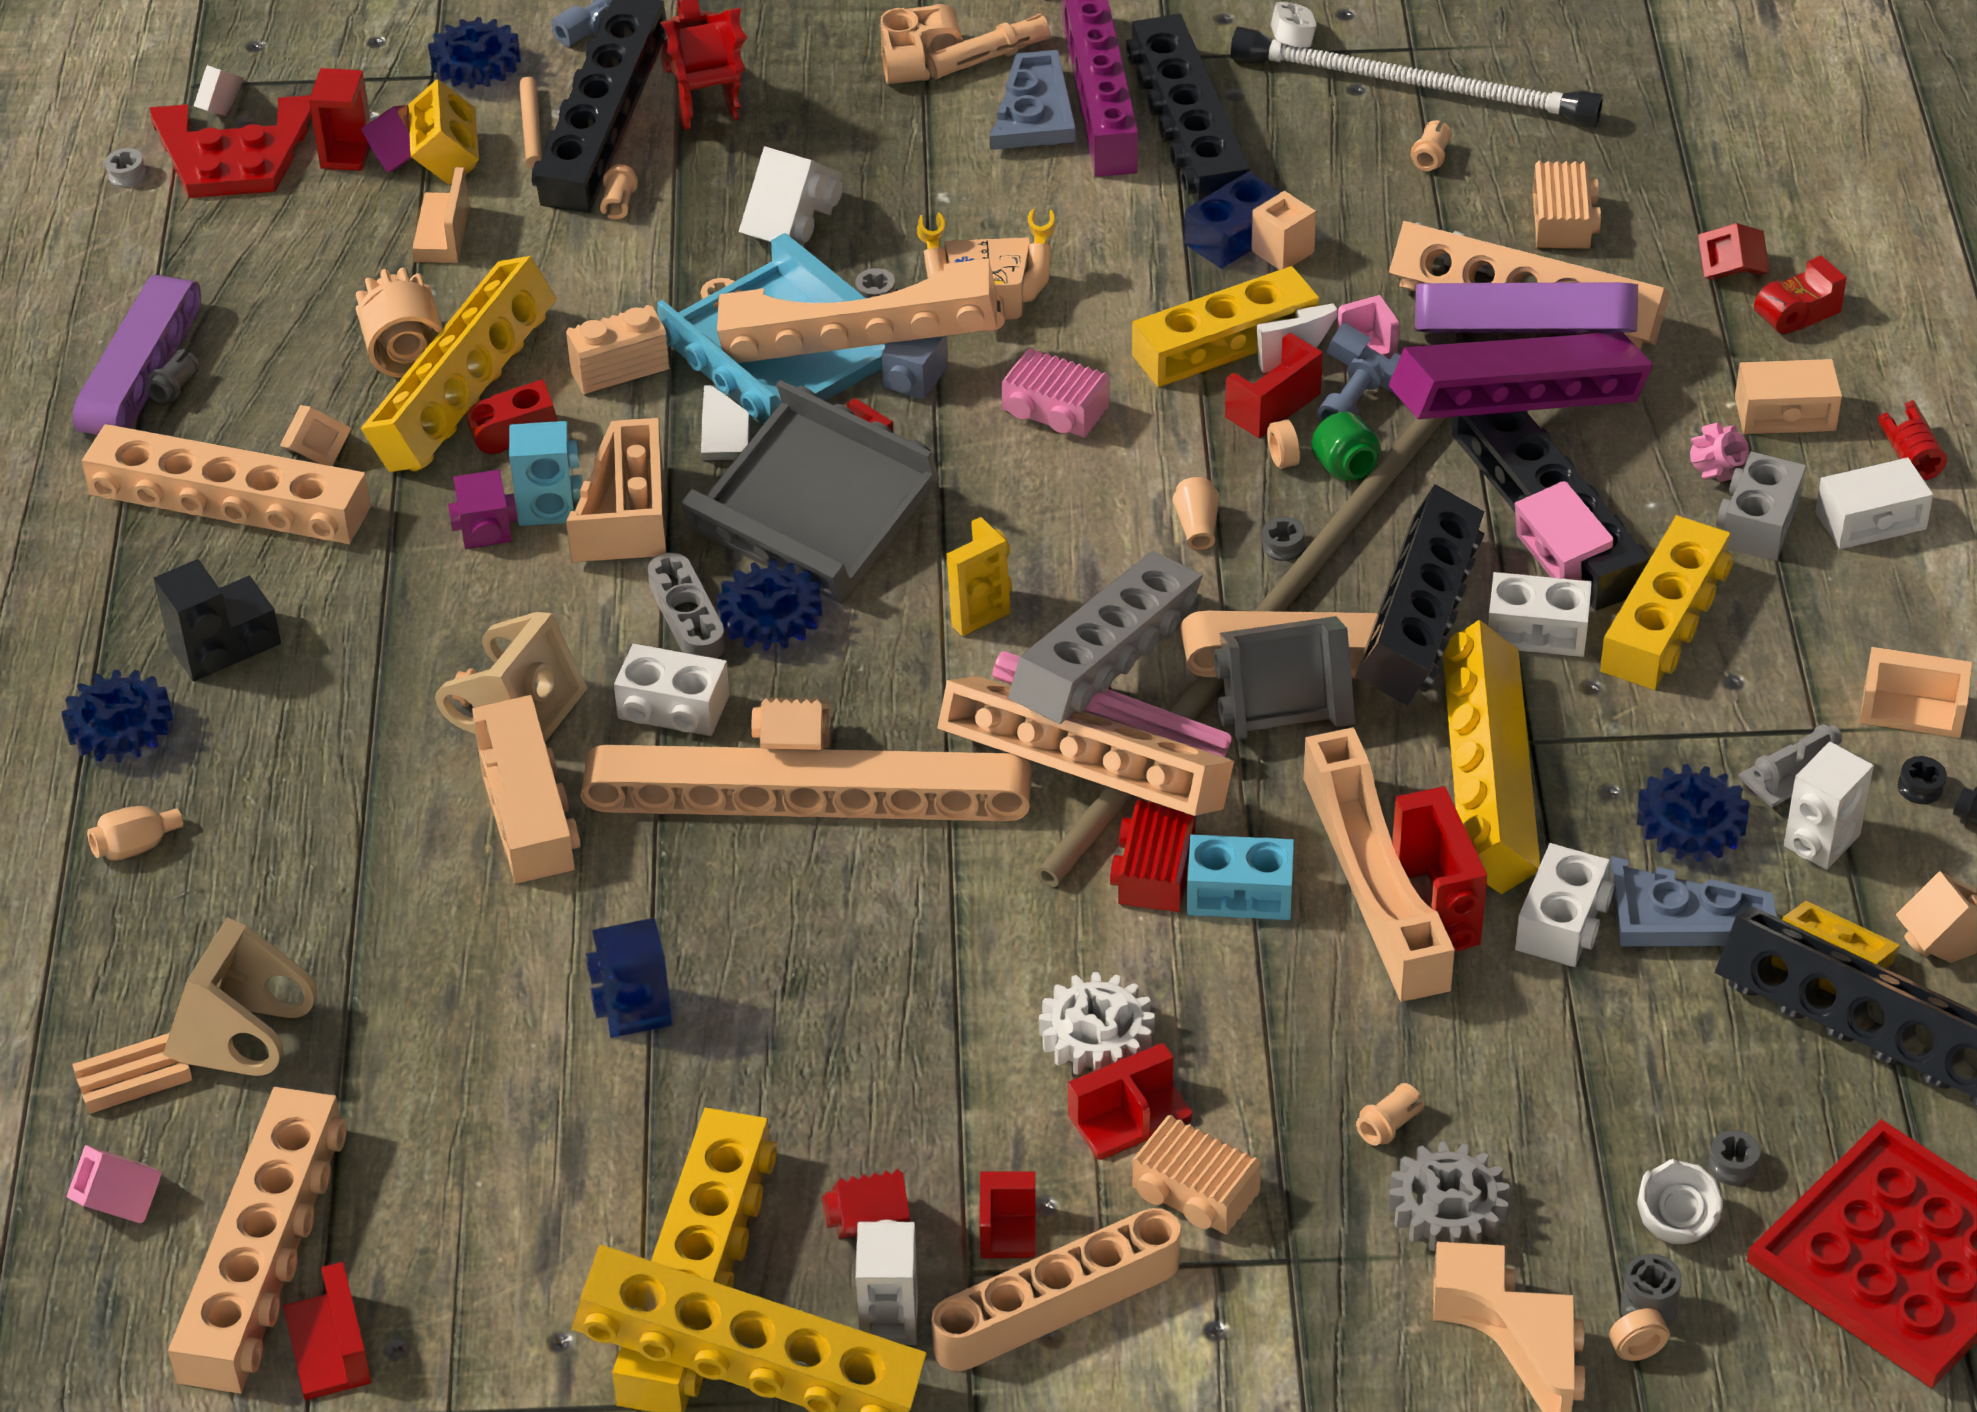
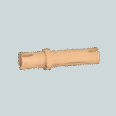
M1041 13L1011 25L1005 22L997 25L996 30L965 40L933 53H927V68L931 76L937 80L950 73L1001 55L1010 57L1016 55L1018 49L1050 39V27L1045 16H1042Z

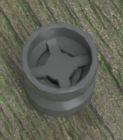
M1659 1254L1641 1255L1629 1262L1625 1270L1624 1291L1620 1303L1622 1317L1640 1309H1655L1661 1313L1667 1327L1671 1326L1676 1318L1678 1296L1682 1284L1681 1272L1678 1266L1669 1258Z

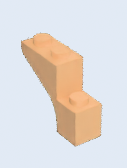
M1437 1242L1433 1284V1321L1463 1324L1487 1334L1500 1346L1542 1412H1572L1573 1400L1583 1401L1585 1392V1366L1574 1365V1353H1583L1584 1319L1574 1318L1573 1295L1515 1292V1269L1505 1268V1245Z

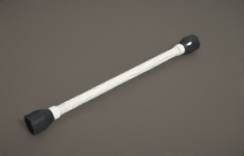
M1240 26L1236 27L1231 42L1230 57L1236 61L1253 64L1269 60L1281 62V60L1289 62L1291 60L1293 63L1296 61L1298 64L1301 62V64L1317 65V67L1322 66V68L1327 67L1333 70L1338 69V71L1354 72V74L1375 76V78L1380 77V79L1385 78L1391 81L1396 79V82L1401 81L1407 84L1412 82V85L1428 86V88L1433 86L1434 89H1444V91L1449 89V92H1460V94L1465 92V95H1476V97L1481 95V98H1492V100L1497 98L1498 101H1508V103H1512V101L1514 104L1518 103L1519 105L1524 103V106H1528V104L1530 107L1534 106L1535 108L1540 106V109L1545 108L1549 113L1559 114L1574 124L1596 128L1598 126L1603 106V94L1584 90L1568 93L1553 91L1548 95L1546 92L1542 93L1541 91L1536 93V90L1531 92L1530 89L1525 90V88L1520 90L1519 87L1515 89L1514 86L1509 87V85L1504 87L1503 84H1493V82L1488 84L1487 81L1483 82L1482 80L1477 82V79L1472 81L1471 78L1467 79L1466 77L1461 79V76L1456 78L1455 75H1445V73L1440 75L1439 72H1429V70L1424 72L1423 69L1419 71L1418 68L1413 69V67L1408 69L1407 66L1403 68L1402 65L1398 66L1397 64L1392 65L1389 63L1387 65L1386 62L1382 64L1381 61L1376 62L1373 60L1371 62L1370 59L1366 61L1365 58H1355L1354 56L1350 58L1349 55L1345 57L1343 54L1339 55L1333 52L1329 54L1327 51L1324 53V51H1318L1317 49L1313 50L1310 48L1308 50V48L1287 46V44L1274 40L1259 30Z

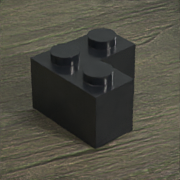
M199 559L153 577L168 646L192 681H196L281 644L275 609L250 575L219 588Z

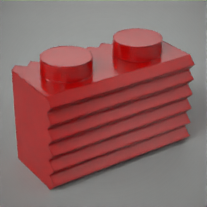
M1142 799L1136 801L1132 818L1123 817L1121 822L1119 848H1125L1124 855H1114L1111 865L1110 885L1118 886V904L1180 912L1188 877L1190 835H1196V816L1158 803L1156 804L1152 801L1145 802Z
M897 1168L891 1174L885 1170L881 1175L874 1172L870 1177H867L865 1174H862L859 1179L851 1176L847 1181L841 1177L832 1187L831 1192H825V1195L822 1196L826 1228L836 1227L838 1239L857 1236L858 1222H878L881 1220L911 1222L904 1175Z

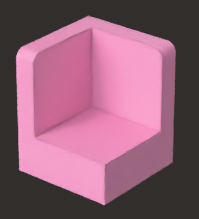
M1381 295L1339 307L1337 330L1343 322H1346L1372 338L1368 345L1370 348L1391 359L1395 352L1398 354L1399 321Z
M85 1145L66 1197L82 1206L137 1223H143L162 1172L144 1163Z

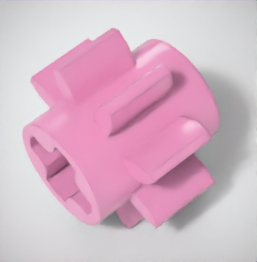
M1720 422L1703 426V435L1691 438L1693 444L1690 451L1691 463L1702 473V479L1704 480L1714 477L1719 482L1731 480L1736 468L1745 467L1748 457V442L1742 434L1737 432L1736 425L1722 428Z

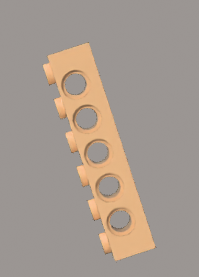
M1403 221L1389 270L1391 275L1401 279L1399 287L1416 292L1417 284L1475 283V274L1484 265H1492L1494 268L1495 276L1491 283H1520L1527 276H1535L1538 283L1638 284L1637 332L1624 334L1639 350H1641L1643 343L1656 345L1670 297V292L1664 287ZM1449 254L1452 259L1450 270L1445 275L1435 276L1432 271L1434 260L1439 255ZM1576 333V334L1585 335V334H1598V333Z
M104 424L81 460L89 495L345 544L352 542L371 508L365 472Z
M980 676L947 680L937 727L940 730L1193 816L1224 809L1234 760L1086 711H1076L1063 723L1058 724L1008 699L1010 686Z
M273 1087L168 1348L177 1384L242 1394L249 1373L257 1372L262 1359L263 1336L267 1326L273 1327L278 1319L280 1311L279 1295L285 1281L290 1282L296 1271L298 1245L302 1237L307 1238L311 1233L314 1222L313 1206L318 1194H324L328 1188L331 1175V1159L334 1152L341 1151L345 1144L347 1122L345 1119L340 1118L336 1096Z

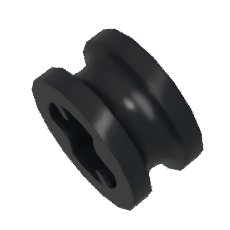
M1914 756L1907 759L1902 765L1897 784L1898 791L1906 800L1912 803L1931 804L1942 796L1947 772L1939 761L1931 757Z

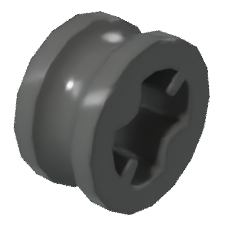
M1288 516L1276 517L1266 522L1262 528L1263 550L1265 554L1278 561H1290L1301 556L1305 551V532L1302 523ZM1279 537H1288V541L1281 542Z
M1728 1130L1718 1134L1713 1139L1710 1149L1711 1154L1708 1164L1711 1174L1721 1183L1731 1186L1749 1183L1755 1178L1758 1171V1161L1761 1155L1760 1145L1754 1137L1739 1130ZM1725 1154H1732L1733 1160L1729 1161L1724 1158ZM1737 1154L1744 1157L1743 1162H1737Z

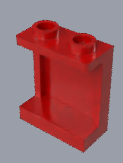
M1442 786L1396 796L1392 844L1407 877L1412 878L1427 874L1433 887L1431 908L1438 912L1454 947V952L1481 945L1488 875L1446 787Z

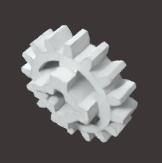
M1093 972L1091 982L1083 983L1077 975L1072 976V987L1070 989L1057 984L1054 986V999L1044 998L1042 1001V1014L1039 1015V1035L1043 1036V1050L1045 1052L1055 1051V1064L1058 1066L1068 1061L1073 1062V1074L1079 1075L1085 1067H1091L1093 1071L1139 1053L1141 1050L1152 1047V1034L1155 1033V1013H1151V1000L1149 997L1138 998L1139 986L1135 983L1128 985L1126 988L1120 987L1119 975H1114L1109 982H1101L1099 972Z

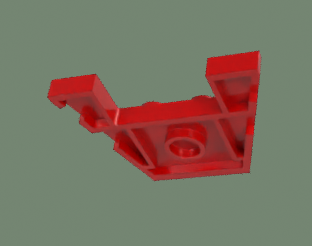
M310 95L279 97L277 125L274 126L250 124L242 128L218 130L217 128L209 127L200 131L190 132L191 116L188 104L150 107L149 110L152 125L158 131L165 151H168L173 168L188 198L276 192L294 158L293 150L298 141L304 140L308 133L307 124L310 118H312L309 104Z

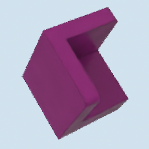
M408 105L393 106L361 128L385 171H394L412 159Z

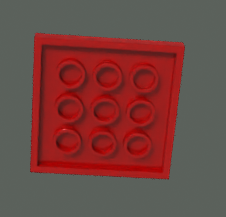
M1880 1119L1749 1247L1746 1262L1933 1388L1977 1342V1181Z

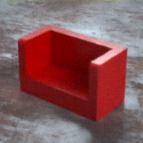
M320 68L309 98L320 169L361 171L364 168L371 148L361 131V128L371 122L363 70Z
M1288 333L1282 338L1281 364L1253 384L1236 373L1226 378L1225 418L1260 439L1267 433L1271 423L1286 420L1321 394L1323 352L1294 334Z

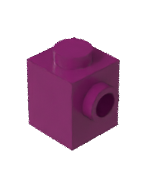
M500 470L454 476L453 481L457 502L448 503L452 532L462 531L464 548L469 549L512 542L509 523L518 521L514 493L504 494Z

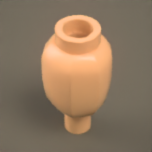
M145 806L122 808L104 814L99 819L97 827L88 829L89 845L96 858L106 856L112 861L127 859L155 848L160 843L164 833L183 828V819L177 808L159 814Z

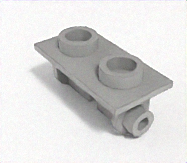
M1819 725L1814 729L1813 733L1800 739L1798 743L1790 744L1769 756H1760L1756 759L1754 766L1739 773L1738 777L1772 808L1792 797L1795 776L1829 741L1836 745L1841 743L1842 734L1834 725Z

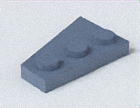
M1058 50L1017 53L1006 83V94L1003 103L1000 102L997 111L996 125L992 127L990 133V150L1038 145L1052 146L1060 143L1075 142V124Z
M1611 856L1610 877L1611 882L1615 883L1613 900L1619 946H1725L1737 915L1755 907L1777 917L1774 896L1771 892L1710 879L1704 882V884L1676 878L1675 870L1657 866L1655 873L1630 868L1629 860Z

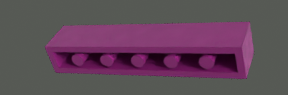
M1623 332L1404 347L1388 386L1418 420L1637 402L1653 367V363Z

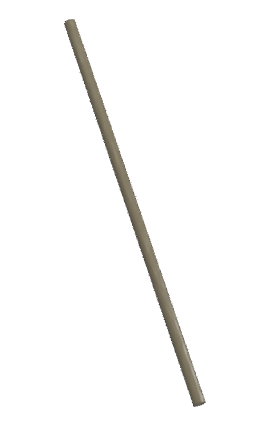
M1447 417L1420 420L1416 418L1255 611L1285 612ZM1199 676L1170 712L1195 721L1224 686V678ZM1107 786L1037 869V876L1040 881L1049 887H1056L1131 798L1132 794Z

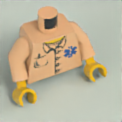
M1035 208L1029 212L1028 223L1030 231L1034 236V243H1030L1029 237L944 241L945 247L940 246V239L945 228L943 215L937 212L936 223L938 229L935 231H929L924 227L923 216L921 215L918 220L917 235L922 242L927 243V250L923 251L927 277L930 278L943 271L944 264L989 258L997 291V329L987 331L1000 329L1004 325L1005 319H1018L1022 317L1025 303L1033 301L1048 283L1052 245H1048L1047 240L1054 234L1056 229L1053 211L1050 210V220L1045 226L1035 225Z

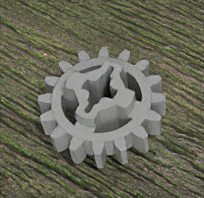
M1439 1142L1438 1152L1432 1154L1423 1145L1418 1147L1417 1161L1403 1156L1400 1161V1171H1392L1388 1208L1390 1211L1395 1212L1394 1225L1396 1228L1410 1226L1409 1240L1413 1243L1420 1240L1423 1236L1428 1238L1429 1250L1434 1252L1436 1251L1437 1242L1460 1243L1467 1241L1470 1244H1481L1482 1234L1494 1239L1498 1235L1499 1223H1506L1510 1186L1502 1182L1503 1169L1501 1166L1487 1168L1489 1155L1485 1152L1477 1155L1475 1158L1468 1156L1469 1149L1467 1144H1462L1457 1152H1449L1446 1142ZM1413 1192L1417 1194V1202L1413 1197ZM1481 1193L1485 1199V1202L1481 1200Z

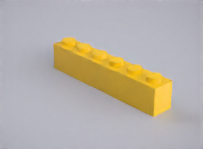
M1478 620L1463 631L1454 634L1449 639V643L1443 653L1455 805L1488 875L1487 885L1502 895L1537 873L1540 866V855L1519 650L1481 620Z

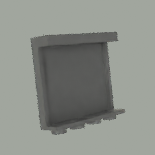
M779 380L776 386L782 401L781 404L707 496L691 489L681 504L692 530L843 604L940 478L933 458L934 455L925 444L918 440L908 441L895 435L887 426L880 422L870 423L856 416L848 407L842 404L832 405L818 398L814 392L804 386L794 387Z

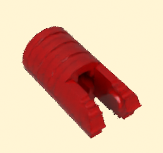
M1911 400L1905 403V413L1909 419L1908 421L1897 426L1893 417H1890L1887 412L1879 415L1877 421L1898 458H1909L1922 479L1926 481L1936 477L1943 471L1947 464V455L1917 403Z

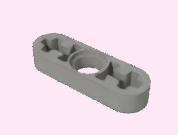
M664 553L656 556L648 565L650 590L681 651L693 655L719 658L725 650L724 627L690 561L678 553ZM668 575L678 579V585L672 587V582ZM685 602L698 605L695 610L690 612H679L674 609L678 604ZM701 628V633L705 640L695 636L694 630Z

